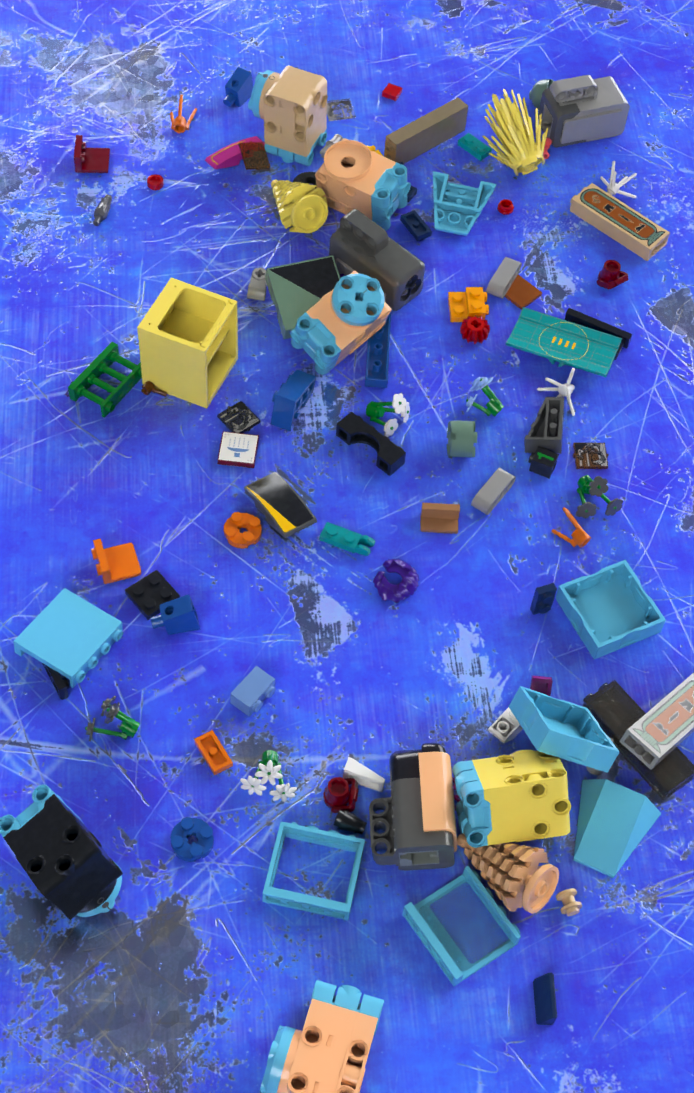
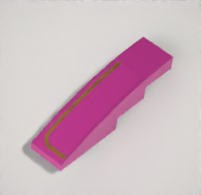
M257 136L246 138L216 151L206 157L205 161L214 169L237 166L240 160L245 159V157L250 158L253 156V152L258 151V144L260 150L263 151L265 143ZM250 145L252 146L249 149H246V152L247 150H249L251 152V155L245 153V148H248Z

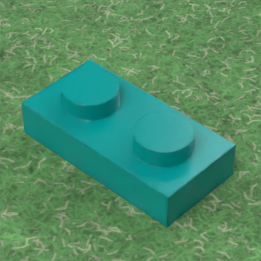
M470 133L458 140V146L480 161L492 152L490 147Z

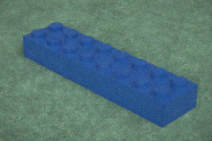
M391 314L388 315L385 325L368 339L366 387L387 388Z

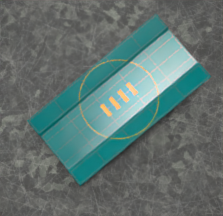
M523 307L506 345L547 358L552 365L557 361L560 362L559 367L569 365L606 377L622 338Z

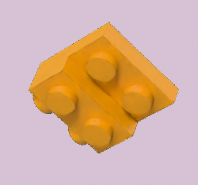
M466 287L465 292H448L450 322H463V319H467L468 316L473 318L475 315L477 318L482 317L485 320L486 315L489 314V305H485V302H487V292H483V287Z

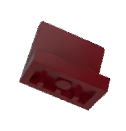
M76 135L74 149L75 172L108 173L110 148H86V142H83V135Z

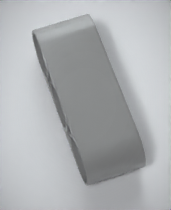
M505 257L491 278L486 292L503 299L519 274L522 263Z
M498 468L475 495L471 506L489 515L510 490L516 477Z

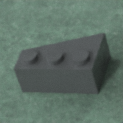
M564 397L545 398L537 413L535 422L532 423L531 429L524 439L525 453H535L538 446L554 453H562Z

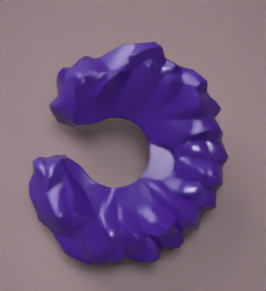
M400 559L386 560L383 563V567L389 573H398L402 577L401 583L397 585L389 583L383 571H379L376 574L373 583L383 601L392 600L398 603L400 600H404L409 595L414 594L419 586V576L411 565Z

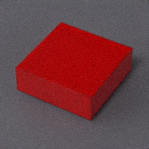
M388 83L382 92V96L396 101L401 95L403 88Z

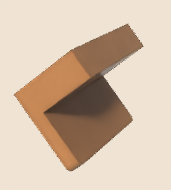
M422 502L420 531L457 534L460 505Z

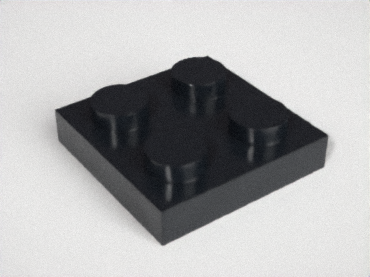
M158 570L125 589V594L147 620L160 613L161 604L180 597Z

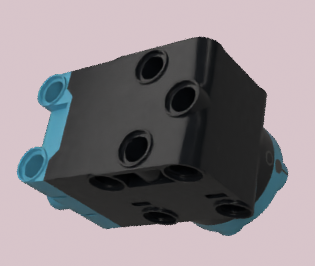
M39 785L32 793L34 802L16 818L9 814L0 818V834L14 852L16 859L37 889L47 900L55 904L68 919L71 920L75 916L90 917L110 911L121 888L123 874L121 868L108 856L101 843L88 830L81 819L64 803L60 796L56 795L47 785Z

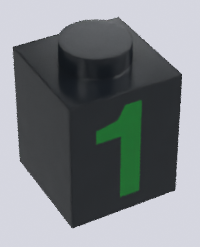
M538 446L536 452H532L528 461L531 463L529 471L550 479L556 467L559 454Z

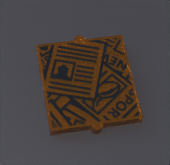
M250 141L238 144L246 170L256 169L259 171L260 169H270L263 142Z

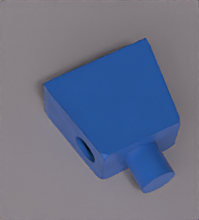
M240 67L235 70L225 85L226 98L223 102L226 106L231 107L234 104L241 107L251 97L253 89L251 72Z
M189 594L161 604V615L151 617L153 629L165 626L167 633L170 635L200 629L197 612Z

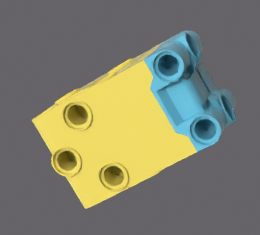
M519 750L510 755L460 761L453 766L452 772L455 778L456 791L460 797V801L456 804L461 834H465L467 843L471 847L478 848L509 842H523L564 836L570 833L569 811L571 810V803L568 797L567 771L560 758L535 750Z

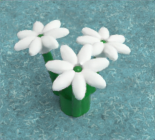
M267 750L262 754V761L258 762L254 778L248 776V780L240 779L243 784L241 789L248 790L249 795L255 792L261 796L262 791L267 789L263 784L269 779V782L275 785V778H277L279 785L275 786L276 790L269 792L270 795L274 796L273 801L281 798L285 802L287 797L294 798L295 794L293 792L297 790V787L290 788L289 783L284 784L281 763L278 762L279 755L273 750Z

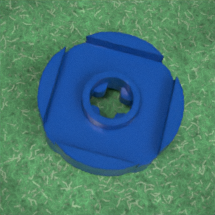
M185 817L171 832V847L175 855L184 861L193 862L201 857L203 859L213 848V830L201 819ZM196 836V839L198 841H193L191 844H189L188 837Z

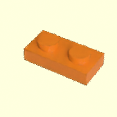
M213 730L194 739L195 745L214 776L233 766L232 760Z

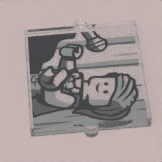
M350 98L327 101V117L329 121L356 117Z

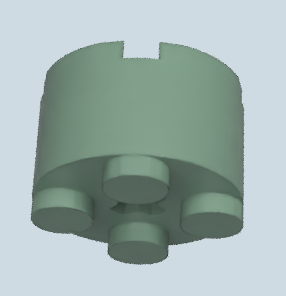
M449 421L447 427L448 457H475V447H473V443H477L475 421Z

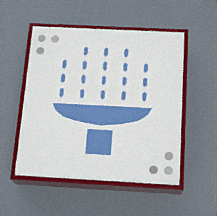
M223 431L217 464L254 468L259 435Z

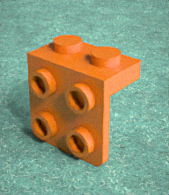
M101 538L93 540L94 548L91 549L93 560L97 559L98 564H95L97 574L102 576L104 584L141 575V568L132 543L104 549Z

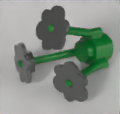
M589 475L582 476L578 480L579 488L577 489L582 505L577 507L576 516L586 519L596 514V505L586 502L583 493L601 497L608 504L605 512L607 516H613L621 510L623 500L616 498L610 501L603 494L608 491V485H606L608 481L597 476L592 480Z

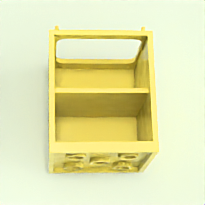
M170 278L137 327L142 384L150 381L154 384L155 388L167 392L169 395L208 408L238 360L237 301Z

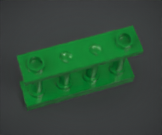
M111 342L68 386L70 399L75 402L82 396L100 405L101 415L105 418L142 378L141 362L136 365L119 355L118 344ZM113 362H118L131 369L132 372L125 376L109 366ZM106 373L121 381V383L115 388L100 380L99 377ZM91 385H96L111 394L106 399H103L87 389Z

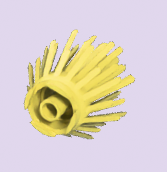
M503 89L505 99L501 98L500 102L497 95L492 94L496 112L490 104H487L492 115L488 109H485L490 120L487 116H484L500 142L494 136H491L496 143L495 145L486 136L482 137L497 152V156L493 153H489V155L513 169L516 176H518V173L526 175L537 170V166L540 163L542 165L545 164L543 153L548 128L543 133L541 141L542 113L539 115L538 125V108H536L535 143L532 120L528 115L525 98L522 99V104L520 94H517L522 112L521 116L513 90H511L514 101L512 103L506 90Z

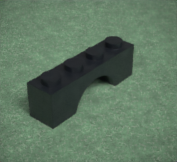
M350 412L337 423L336 436L348 445L364 443L373 447L378 454L376 466L389 476L405 463L406 452L391 442L388 437L379 433L373 426L363 421L360 416Z

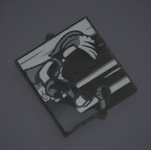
M242 401L231 407L228 406V409L217 415L225 426L234 433L250 431L252 427L260 423L258 417Z

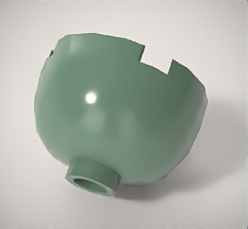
M553 79L539 80L529 92V99L538 110L542 93L554 82Z

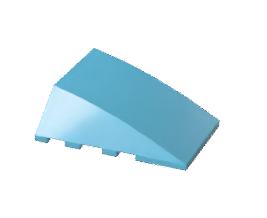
M433 171L435 230L467 236L497 184L481 181L479 188L450 183L448 182L449 174Z
M582 780L573 861L614 878L659 818L661 812L645 795L610 780Z

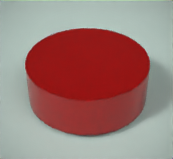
M154 174L147 178V186L152 190H159L164 185L163 178L160 175Z

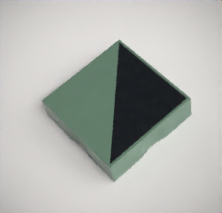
M333 255L267 268L265 280L271 300L276 307L277 319L283 339L292 338L290 332L295 328L298 318L314 306L325 294L332 291L340 280Z

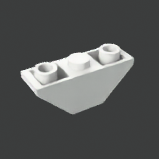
M508 707L488 728V731L501 742L506 743L513 740L523 728Z

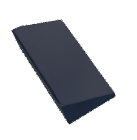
M547 973L533 981L536 1023L538 1025H553L557 1019L554 974Z

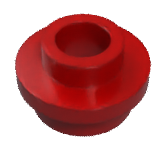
M503 199L498 204L497 209L502 214H511L514 206L510 200Z

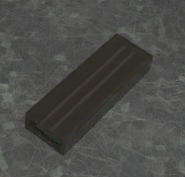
M615 680L609 684H603L598 689V692L595 694L590 693L584 698L583 707L589 709L609 738H613V744L619 750V753L663 801L694 779V765L678 747L651 770L619 742L627 729L646 713Z

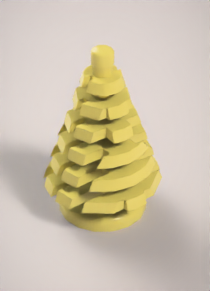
M275 179L271 182L280 219L286 229L293 226L289 229L290 232L312 233L323 226L328 216L327 197L324 196L325 193L322 188H315L317 185L309 183L291 182L288 180Z

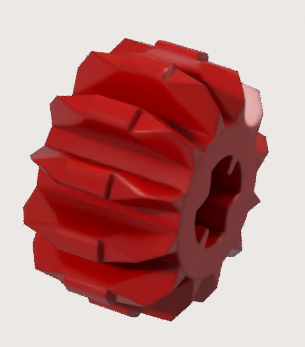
M475 315L472 318L468 316L467 319H463L460 334H462V339H467L468 343L473 342L476 344V342L482 344L483 340L488 338L490 325L482 317L477 318Z

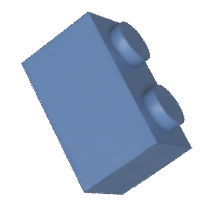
M255 666L231 692L230 703L250 717L254 712H258L261 709L266 698L272 697L275 693V678L258 666Z

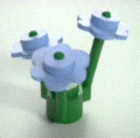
M478 377L473 381V386L470 389L471 391L481 389L490 399L485 405L488 408L486 409L474 402L478 395L476 394L474 398L470 396L466 400V406L468 407L466 412L469 411L471 406H474L483 411L487 416L492 414L495 417L502 410L504 405L501 404L487 385L492 381V377Z

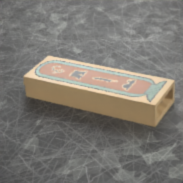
M593 183L584 187L570 201V211L646 261L667 245L670 232Z

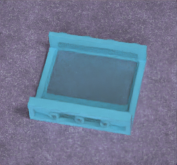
M469 866L464 868L461 876L415 905L412 902L405 905L402 913L453 986H456L516 946L521 938L518 927L514 923L511 924L504 908L496 904L492 892L482 885L478 873L475 870L472 871Z

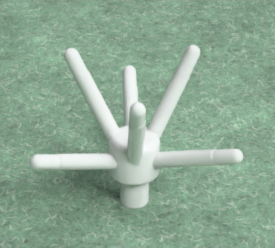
M612 161L610 184L602 176L600 177L607 186V193L610 195L618 193L636 199V195L620 191L619 189L634 178L637 173L632 174L630 177L625 176L617 184L615 183L617 174L615 172V161Z
M574 368L571 369L565 384L547 377L545 378L546 381L559 388H537L538 391H558L559 395L557 397L566 396L572 416H575L570 396L575 387L570 383L575 372Z

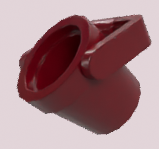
M607 260L599 272L597 284L603 288L612 289L628 281V273L620 271L621 266L619 262Z
M335 777L329 781L323 793V801L331 808V812L338 813L339 809L343 811L346 809L349 812L354 811L358 798V782L354 778Z

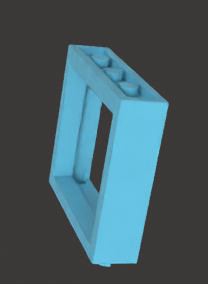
M281 821L263 890L262 902L349 920L365 839L356 838L355 835H342L334 830L324 831L319 830L315 826L305 827L295 822L291 824ZM285 837L356 852L345 903L273 887Z

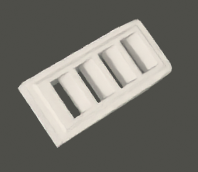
M348 757L343 778H354L358 785L383 792L385 779L358 761Z

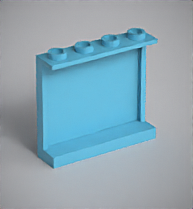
M64 588L13 641L14 650L20 656L24 653L29 654L70 679V687L74 688L77 683H81L84 680L86 673L90 669L96 667L99 659L110 651L114 642H118L123 635L122 622Z

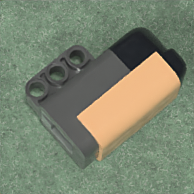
M425 743L418 750H404L392 753L389 759L391 797L374 799L369 806L373 860L379 865L396 864L399 870L404 871L439 869L453 866L455 864L454 852L457 851L452 769L449 754L446 753L445 748L439 743ZM377 810H384L381 814L375 813ZM379 829L385 830V832L382 834L376 833V831ZM380 849L386 850L384 854L377 853Z

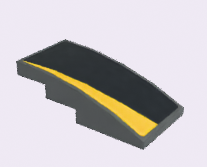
M276 471L244 487L245 493L254 500L256 508L265 515L266 522L284 538L317 522L316 517L296 491Z

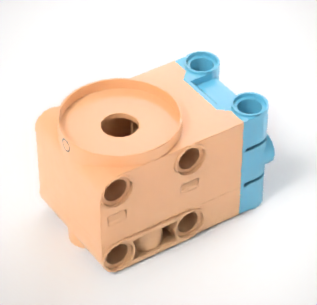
M344 138L331 145L324 155V163L315 173L316 188H322L328 207L345 215L351 210L357 209L385 231L391 226L390 217L397 208H404L407 205V194L411 183L407 182L406 166L381 156L374 151H370L361 142Z

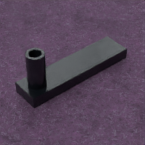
M568 308L565 315L566 321L622 338L614 360L617 359L623 347L628 348L632 337L631 333Z

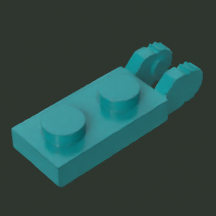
M329 522L326 523L319 537L320 541L368 556L371 552L370 548L366 546L372 547L375 544V540L367 535L362 536L359 533Z

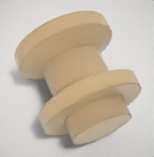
M567 889L556 895L557 901H562L563 907L560 909L562 914L574 916L580 912L579 909L582 908L581 902H576L574 898L577 895L576 889Z

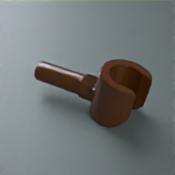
M150 381L142 385L143 389L141 391L145 395H149L151 391L165 397L168 394L155 388L154 384Z

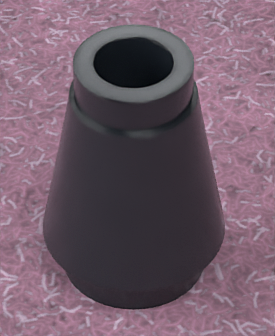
M339 809L333 825L337 826L339 830L363 834L367 822H364L346 809L345 811Z

